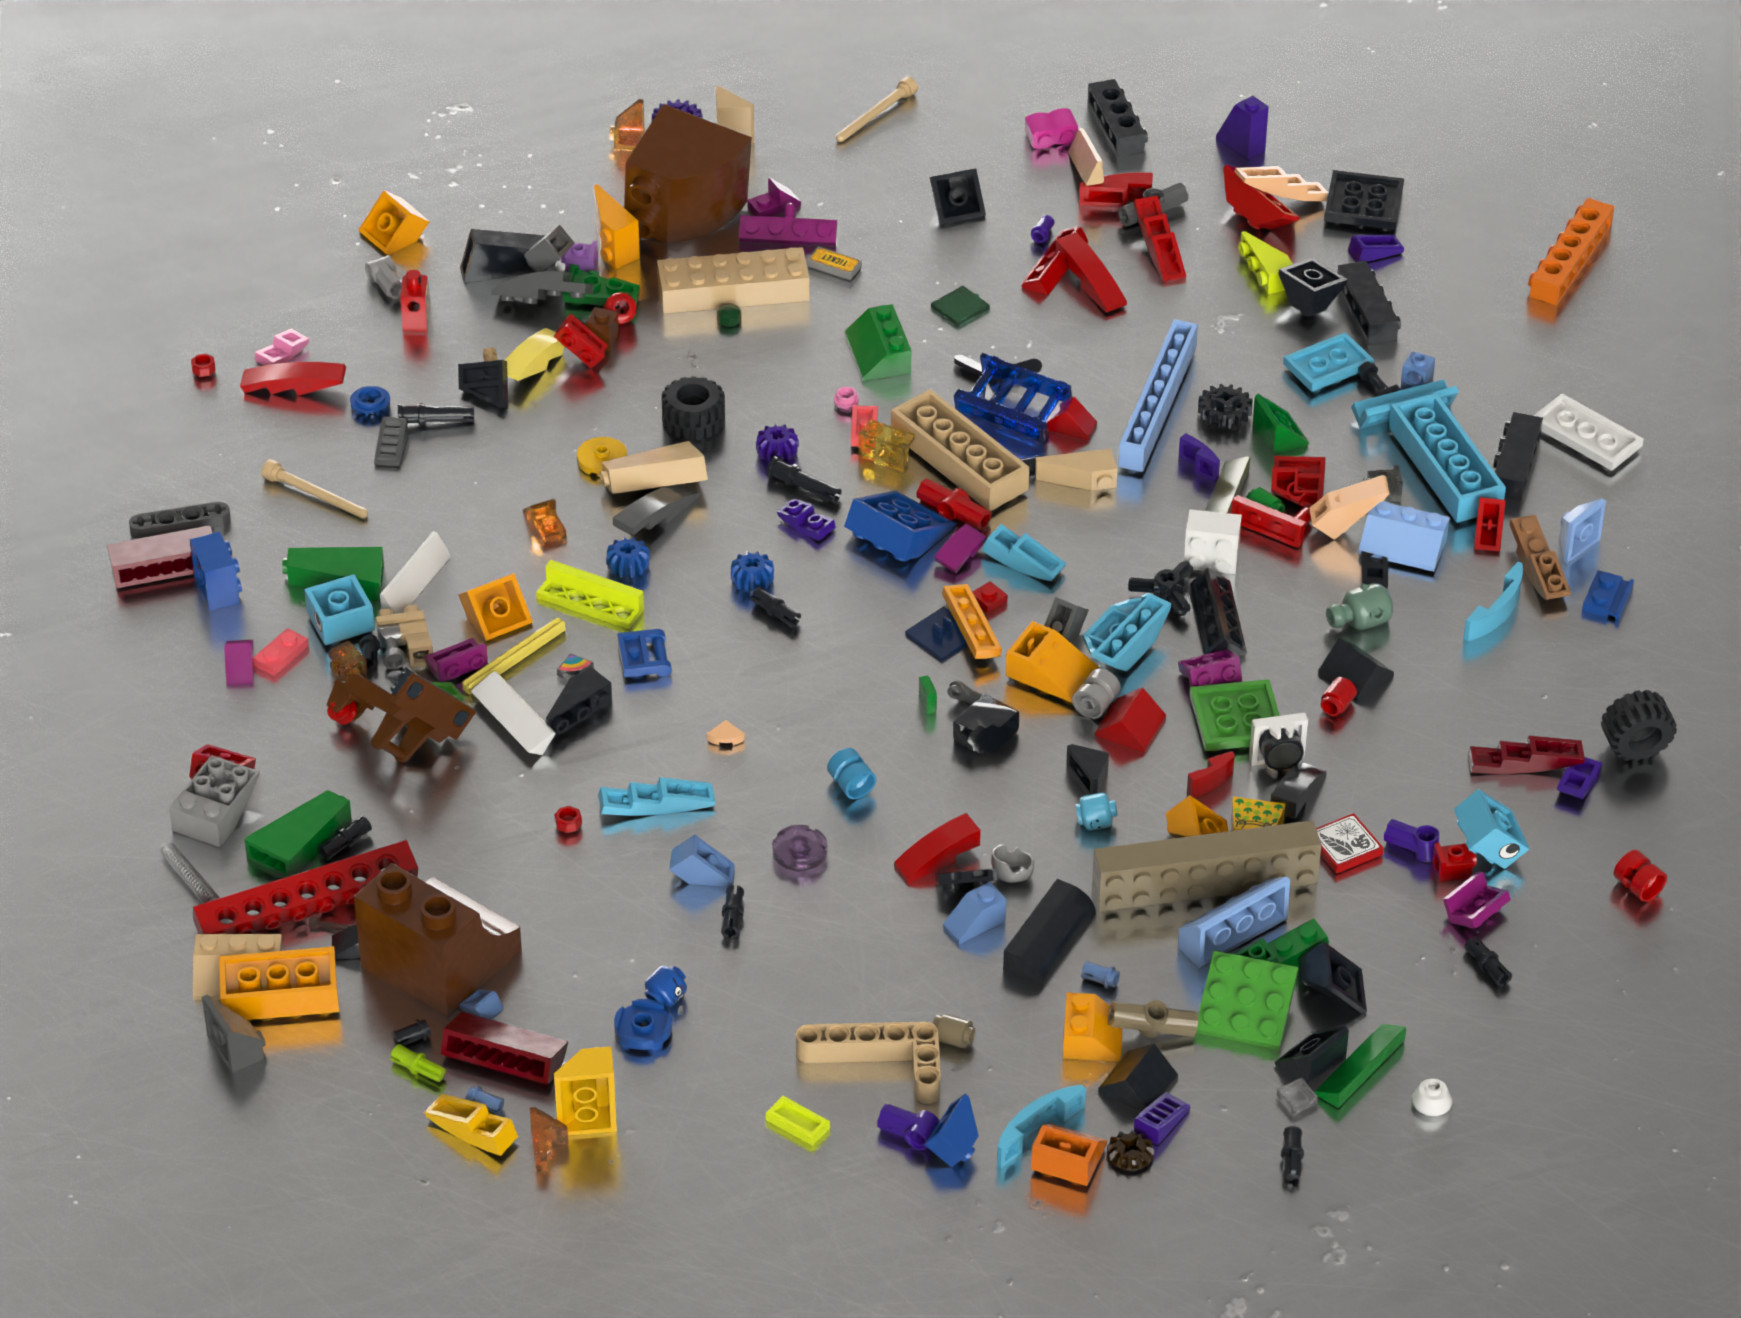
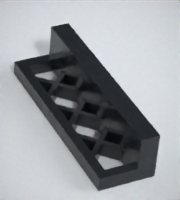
M1206 568L1190 582L1205 652L1209 654L1228 649L1243 657L1247 650L1231 582L1212 569Z

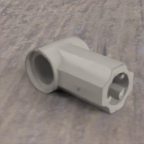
M389 255L365 263V271L371 283H377L386 296H390L392 299L401 297L402 278L396 272L393 259Z

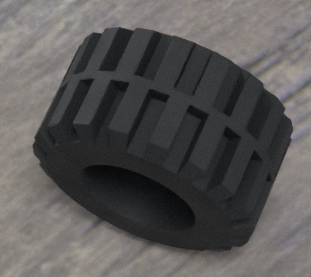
M691 376V378L682 377L680 380L672 381L671 385L665 387V391L662 392L661 403L662 422L667 432L675 434L677 438L683 437L685 440H701L704 437H711V434H717L719 429L723 428L725 422V394L722 391V387L716 385L715 381L707 380L705 377L697 378V376Z
M1638 690L1631 694L1627 693L1620 699L1617 698L1613 701L1612 705L1606 708L1607 712L1603 713L1601 727L1618 758L1622 757V760L1625 761L1630 759L1632 761L1649 759L1650 756H1656L1661 750H1665L1668 747V743L1674 740L1673 735L1677 732V725L1664 698L1659 693H1652L1651 690L1643 692Z

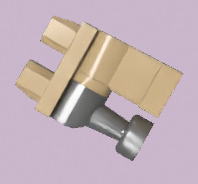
M408 605L404 608V613L394 614L390 608L380 609L379 616L376 617L380 647L386 648L383 655L384 665L389 669L401 668L405 664V656L398 646L406 645L410 668L426 666L425 657L421 659L413 657V654L418 651L426 652L427 655L433 653V645L429 637L424 610H419L417 605Z

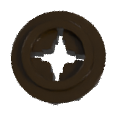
M1131 1130L1129 1134H1124L1120 1131L1117 1137L1110 1138V1142L1107 1145V1156L1115 1166L1121 1169L1138 1170L1144 1168L1154 1157L1152 1140L1146 1139L1144 1133L1137 1135ZM1132 1146H1136V1151L1131 1149L1129 1152L1127 1151L1125 1153L1126 1147L1130 1148Z

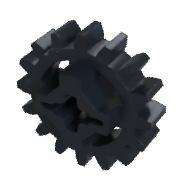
M1220 384L1219 388L1210 386V391L1203 390L1202 396H1199L1198 413L1201 414L1202 420L1208 419L1209 425L1215 422L1218 428L1222 425L1231 428V424L1239 427L1241 426V421L1247 422L1248 416H1252L1253 399L1249 398L1248 392L1242 393L1241 387L1233 389V384H1230L1228 387Z

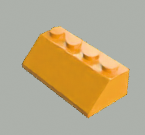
M334 946L219 956L221 1004L246 1020L339 1012Z

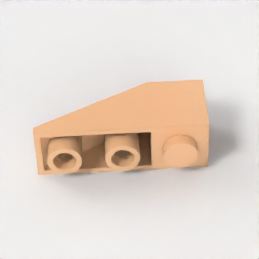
M1378 476L1324 495L1309 508L1312 526L1335 540L1360 518L1364 517L1379 502L1384 501L1390 494L1386 476Z

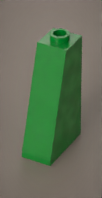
M383 547L288 548L287 558L282 560L283 574L288 576V585L303 588L313 587L355 574L367 598L371 601H380L384 578Z
M329 790L324 791L244 839L247 859L285 878L298 874L319 853L318 846L335 835L336 830L341 827L344 828L352 820L350 800Z

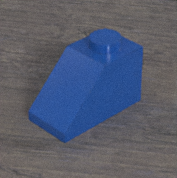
M963 1094L949 1105L924 1144L950 1167L959 1161L966 1162L975 1151L973 1145L979 1137L969 1096Z

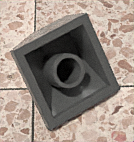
M209 995L203 996L202 1002L207 1036L232 1073L263 1060V1047L266 1046L261 1031H255L248 1020Z

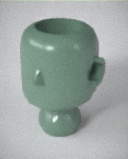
M1377 583L1361 584L1360 587L1345 592L1341 605L1337 603L1331 604L1326 609V618L1329 625L1333 628H1341L1348 623L1353 629L1365 630L1388 622L1393 614V603L1388 590L1383 585Z

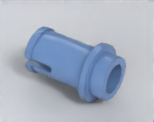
M1090 961L1085 962L1082 972L1086 973L1081 974L1082 979L1104 984V987L1107 989L1110 987L1115 988L1120 977V972L1116 971L1115 967L1107 968Z
M480 1086L476 1088L470 1087L465 1097L466 1100L485 1104L489 1113L498 1116L503 1109L505 1101L504 1098H499L482 1091Z

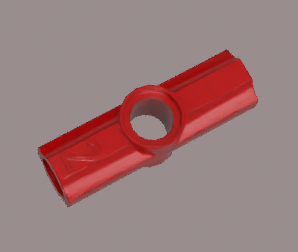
M925 478L916 491V498L936 507L940 515L951 521L957 518L981 531L988 526L992 511L972 502L969 495L963 489L955 488L951 491Z

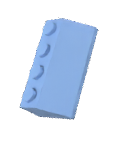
M1287 876L1267 879L1258 885L1252 886L1237 897L1230 898L1221 906L1207 911L1203 916L1194 921L1187 922L1179 928L1178 948L1198 968H1201L1211 962L1213 951L1227 953L1288 919L1290 879Z

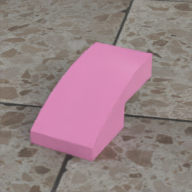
M293 329L279 333L274 336L273 345L255 352V361L263 366L287 363L309 343V338Z

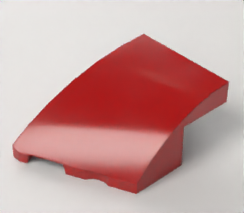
M1274 456L1271 492L1305 508H1310L1324 496L1326 457Z

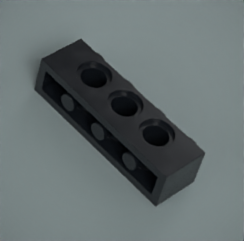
M1115 79L1088 83V104L1117 157L1144 153L1145 143L1148 142V134L1146 129L1142 128L1139 116L1134 114L1131 102L1125 98L1123 88L1119 87Z

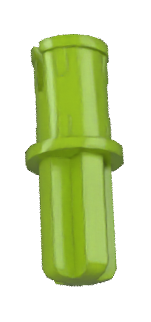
M401 1044L396 1045L391 1052L390 1060L406 1067L413 1075L420 1073L436 1082H441L446 1074L444 1067L427 1060L424 1053L413 1052Z

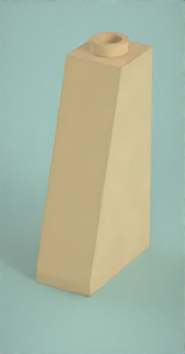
M689 441L601 462L603 469L600 472L601 483L612 494L708 480L704 455Z

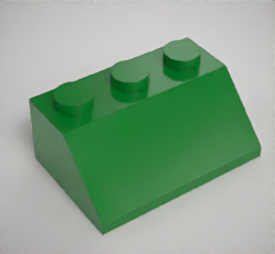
M893 304L868 308L845 330V337L863 381L911 374L912 350Z

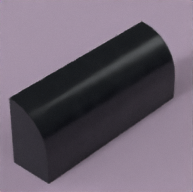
M1056 879L1004 949L1003 970L1044 986L1096 915V909L1090 897L1080 888Z

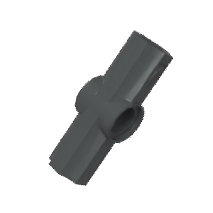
M1181 182L1162 190L1156 188L1147 189L1143 193V198L1158 195L1163 214L1165 210L1184 203L1189 198V194ZM1133 202L1118 208V216L1125 227L1138 222Z

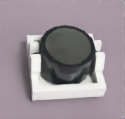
M1306 713L1253 719L1249 751L1251 766L1266 764L1267 768L1273 773H1278V770L1288 772L1290 768L1304 759L1308 726Z

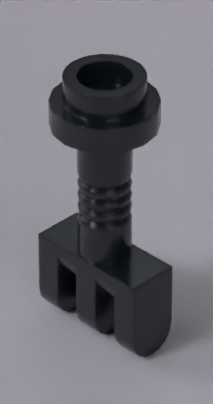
M1367 361L1360 365L1358 369L1359 377L1363 381L1369 380L1378 390L1375 397L1401 390L1397 384L1388 387L1377 375L1378 367L1374 363Z

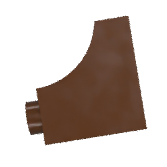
M393 863L354 895L361 967L446 1017L452 1015L459 1008L462 1001L480 989L522 950L520 926L434 877L423 881Z

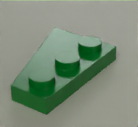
M571 263L569 270L572 273L571 282L594 285L593 295L585 294L583 299L569 297L570 292H563V302L604 306V303L611 295L622 292L630 295L637 306L640 285L615 277L607 279L599 276V272L590 270L588 273L579 270L578 265Z

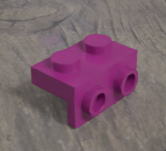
M470 638L426 655L425 662L437 680L445 682L486 666L488 664L487 647L484 643L478 645L474 638Z
M1479 871L1443 899L1450 923L1474 929L1481 926L1487 918L1500 911L1501 907L1511 900L1508 890L1487 886L1484 873Z

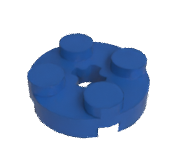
M651 999L634 1000L632 1005L625 1009L623 1005L616 1012L614 1018V1030L618 1043L623 1047L639 1050L649 1049L657 1051L661 1049L663 1043L670 1037L672 1032V1016L670 1012L668 1014L664 1010L663 1004ZM642 1022H647L648 1026L640 1027L638 1025H641Z

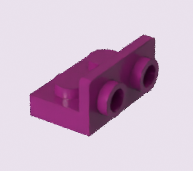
M1228 649L1178 661L1179 672L1189 678L1190 687L1242 682L1240 659Z

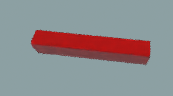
M1082 227L1064 229L1058 234L1021 284L1022 288L1043 295L1050 294L1068 270V259L1056 248V239L1077 232L1088 243V238Z

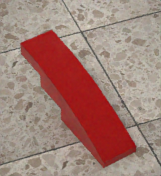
M1158 195L1135 199L1133 205L1137 219L1162 282L1186 278L1175 233L1170 230L1167 216L1162 212Z
M1077 232L1056 239V248L1068 259V268L1081 280V289L1106 313L1127 305V300L1114 278L1092 248Z
M329 362L269 364L245 369L240 387L244 393L266 387L271 394L294 389L299 396L343 384L347 367L345 364Z

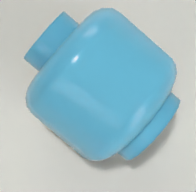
M1103 792L1082 796L1080 803L1076 804L1079 825H1084L1088 831L1109 828L1112 826L1113 817L1118 816L1115 800L1110 801L1108 795Z

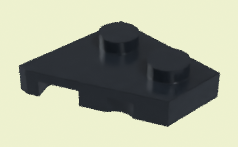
M495 360L458 364L460 390L494 404L499 408L508 409L507 361Z
M990 868L935 874L936 885H943V890L960 889V883H971V887H980L988 883V881L998 880L997 869Z

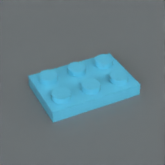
M1344 332L1284 356L1283 364L1313 392L1358 374L1361 364L1367 361L1374 363V359Z

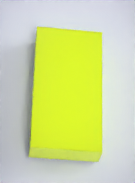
M784 1095L765 1113V1120L811 1146H814L830 1129L829 1120Z

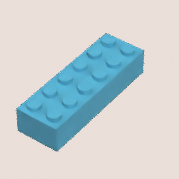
M1437 393L1391 405L1389 429L1456 523L1477 517L1479 497L1504 500L1505 485Z

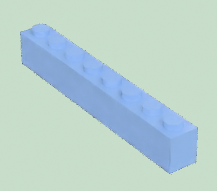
M1173 320L1120 441L1118 467L1140 472L1144 471L1195 352L1198 324Z

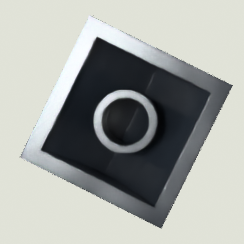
M1338 638L1318 669V674L1331 683L1338 677L1352 681L1357 690L1354 699L1358 701L1393 677L1394 671L1358 646Z
M1346 1026L1311 1032L1274 1063L1278 1069L1309 1089L1346 1059L1349 1030Z
M1155 1043L1127 1051L1099 1086L1098 1092L1142 1112L1161 1095L1168 1092L1178 1079V1073Z

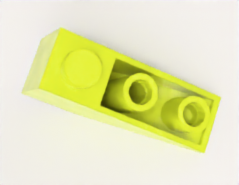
M1245 231L1241 232V242L1238 243L1239 254L1241 257L1244 256L1250 271H1253L1256 275L1259 285L1263 286L1267 294L1285 291L1278 272L1279 269L1293 264L1288 255Z

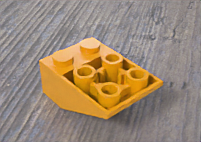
M1034 621L1028 625L1006 652L1005 676L1069 702H1072L1073 694L1084 683L1088 675L1094 669L1100 668L1056 630Z

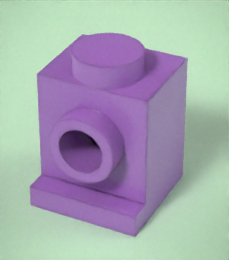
M592 241V245L575 243L561 257V263H565V272H569L571 263L578 265L579 270L588 273L590 270L596 271L598 263L597 241Z

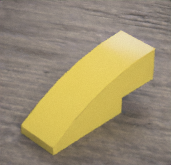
M545 328L521 343L505 359L507 361V376L519 381L547 370L548 361L563 355L564 346L553 337L556 332Z

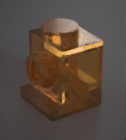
M350 641L330 649L329 658L332 660L330 661V668L336 676L339 675L342 682H346L352 674H360L368 678L366 658Z

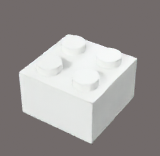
M1189 509L1184 561H1189L1190 565L1193 566V570L1204 571L1206 568H1210L1217 573L1236 574L1242 515Z

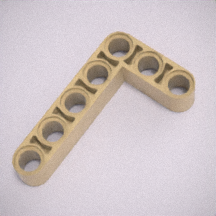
M930 1022L807 1024L799 1027L796 1031V1056L804 1063L912 1061L915 1099L922 1104H933L940 1098L941 1070L938 1029Z

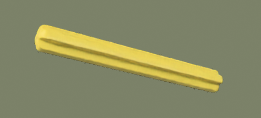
M555 618L463 680L462 689L467 694H472L473 688L495 671L501 675L566 630L565 622L560 618Z

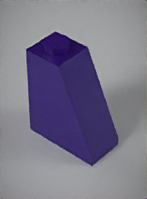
M1253 95L1235 104L1216 134V139L1247 161L1261 155L1266 149L1269 106Z

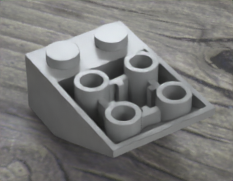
M211 755L169 807L172 831L221 848L234 831L260 775L259 771Z

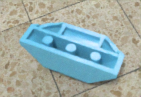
M1147 593L1141 595V598L1129 599L1111 605L1083 634V641L1090 656L1114 668L1128 671L1156 642L1170 611L1171 603Z

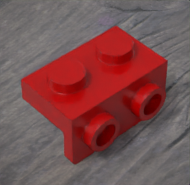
M571 313L564 319L553 336L590 368H593L604 358V351L608 347L602 339Z

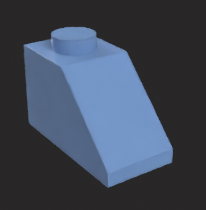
M693 835L672 849L669 870L689 885L729 887L733 884L735 864L697 835Z
M988 882L966 893L943 923V928L960 945L1005 922L1006 898L991 882Z

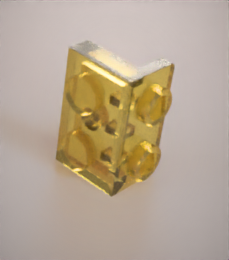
M869 420L858 434V457L904 472L908 468L909 446L914 441L915 434L875 420Z

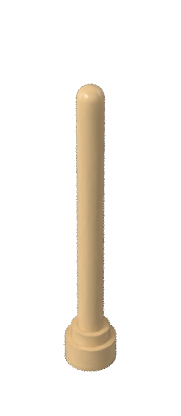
M908 76L898 83L897 90L836 135V140L838 142L845 141L900 98L911 97L918 91V85L915 80Z
M269 459L262 467L261 476L271 482L281 480L359 518L365 519L368 517L366 509L284 471L281 463Z

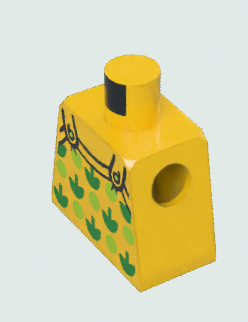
M1233 797L1231 813L1232 831L1284 824L1285 804Z

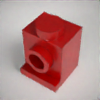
M1434 843L1432 865L1439 882L1469 879L1472 876L1473 867L1477 865L1476 854L1468 849L1466 843L1447 846Z

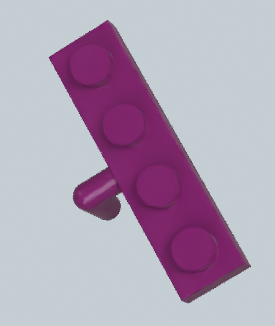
M788 203L785 206V217L741 215L739 241L836 246L838 223L837 220L796 218L795 206L792 203Z

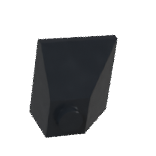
M976 168L929 177L939 225L986 216Z
M1314 258L1281 268L1278 272L1291 306L1299 310L1302 315L1308 317L1326 311L1348 280Z
M1323 942L1299 958V976L1305 985L1361 1014L1367 1012L1363 974L1359 966L1326 942Z

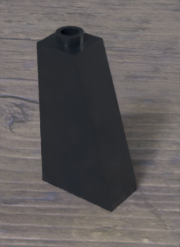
M471 229L460 265L464 282L470 283L537 272L528 265L524 254L546 235ZM556 262L544 271H553Z

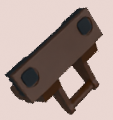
M407 667L404 668L406 672L400 674L403 677L397 678L399 682L393 684L396 687L390 688L392 694L360 674L350 675L346 682L336 679L326 704L330 719L337 721L341 725H346L351 721L357 720L366 708L373 710L376 707L386 712L377 732L371 740V744L377 750L383 749L390 753L400 763L407 762L428 737L438 743L449 736L457 740L477 712L465 702L427 681ZM404 725H407L409 728L400 745L392 743L390 740Z

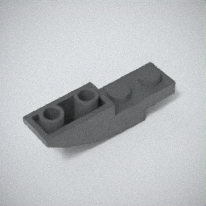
M544 271L512 278L493 288L491 295H499L500 301L514 302V297L523 298L522 303L537 304V299L546 300V295L561 296V292H570L569 297L584 299L585 294L593 295L594 285L571 282L572 273Z

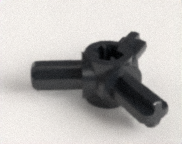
M1185 560L1180 562L1173 570L1164 569L1155 574L1154 579L1131 577L1128 580V590L1130 592L1153 593V595L1170 602L1175 612L1184 616L1191 609L1190 604L1183 596L1184 580L1193 572V566L1190 565L1189 561Z

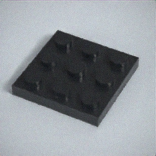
M1333 170L1324 221L1396 230L1405 178Z

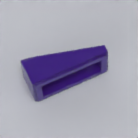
M1353 235L1348 247V253L1355 262H1369L1403 253L1405 248L1395 235Z
M1165 1092L1138 1114L1134 1119L1133 1132L1138 1135L1144 1133L1146 1139H1150L1153 1143L1159 1145L1190 1110V1104ZM1163 1108V1109H1165V1110L1171 1112V1114H1169V1113H1167V1112H1165V1111H1163V1110H1161V1109Z

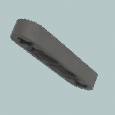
M211 502L136 514L129 520L130 534L134 538L139 539L204 526H210L211 528L221 527L228 524L231 520L230 507L224 502ZM191 516L199 517L195 520H187V518ZM165 520H172V521H173V522L170 523V524H162V523H161L162 521H165Z

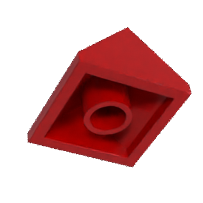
M1141 687L1115 700L1095 731V736L1145 753L1164 723L1166 714L1146 690Z

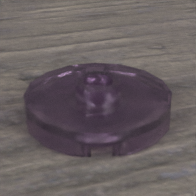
M791 825L780 830L777 833V837L773 839V858L779 865L789 870L806 871L818 867L826 858L828 853L826 837L816 828L814 831L809 829L807 825Z

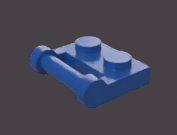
M651 629L617 633L624 677L650 674L665 677L671 674L672 667L671 663L667 660L664 645L666 637L663 630ZM646 643L654 645L656 661H649Z

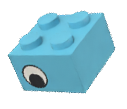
M355 574L304 589L307 614L324 645L375 630L373 607Z
M1477 789L1454 808L1458 818L1457 825L1467 838L1465 841L1467 847L1473 853L1483 855L1489 863H1496L1506 869L1530 849L1513 811L1483 791Z

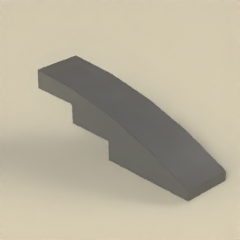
M683 484L662 487L643 496L612 518L613 526L634 536L643 527L650 530L660 521L667 524L699 497V493Z

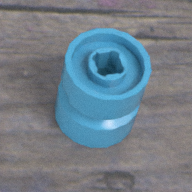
M845 748L838 751L827 764V771L835 782H838L840 788L850 799H860L866 796L876 784V775L853 748Z

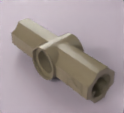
M1151 1000L1146 1005L1112 1001L1109 1006L1108 1025L1116 1028L1138 1030L1143 1036L1148 1038H1155L1160 1033L1194 1037L1197 1032L1198 1013L1168 1008L1166 1004L1158 1000Z

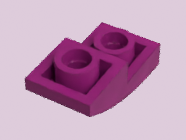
M965 524L934 556L935 561L956 574L969 557L973 558L987 540V536Z

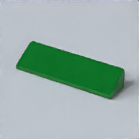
M1381 1024L1316 1089L1314 1094L1339 1108L1405 1041L1406 1027L1402 1025Z

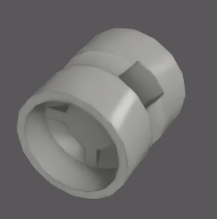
M1101 668L1094 669L1073 694L1072 702L1074 707L1081 715L1087 718H1099L1120 693V682L1111 672Z

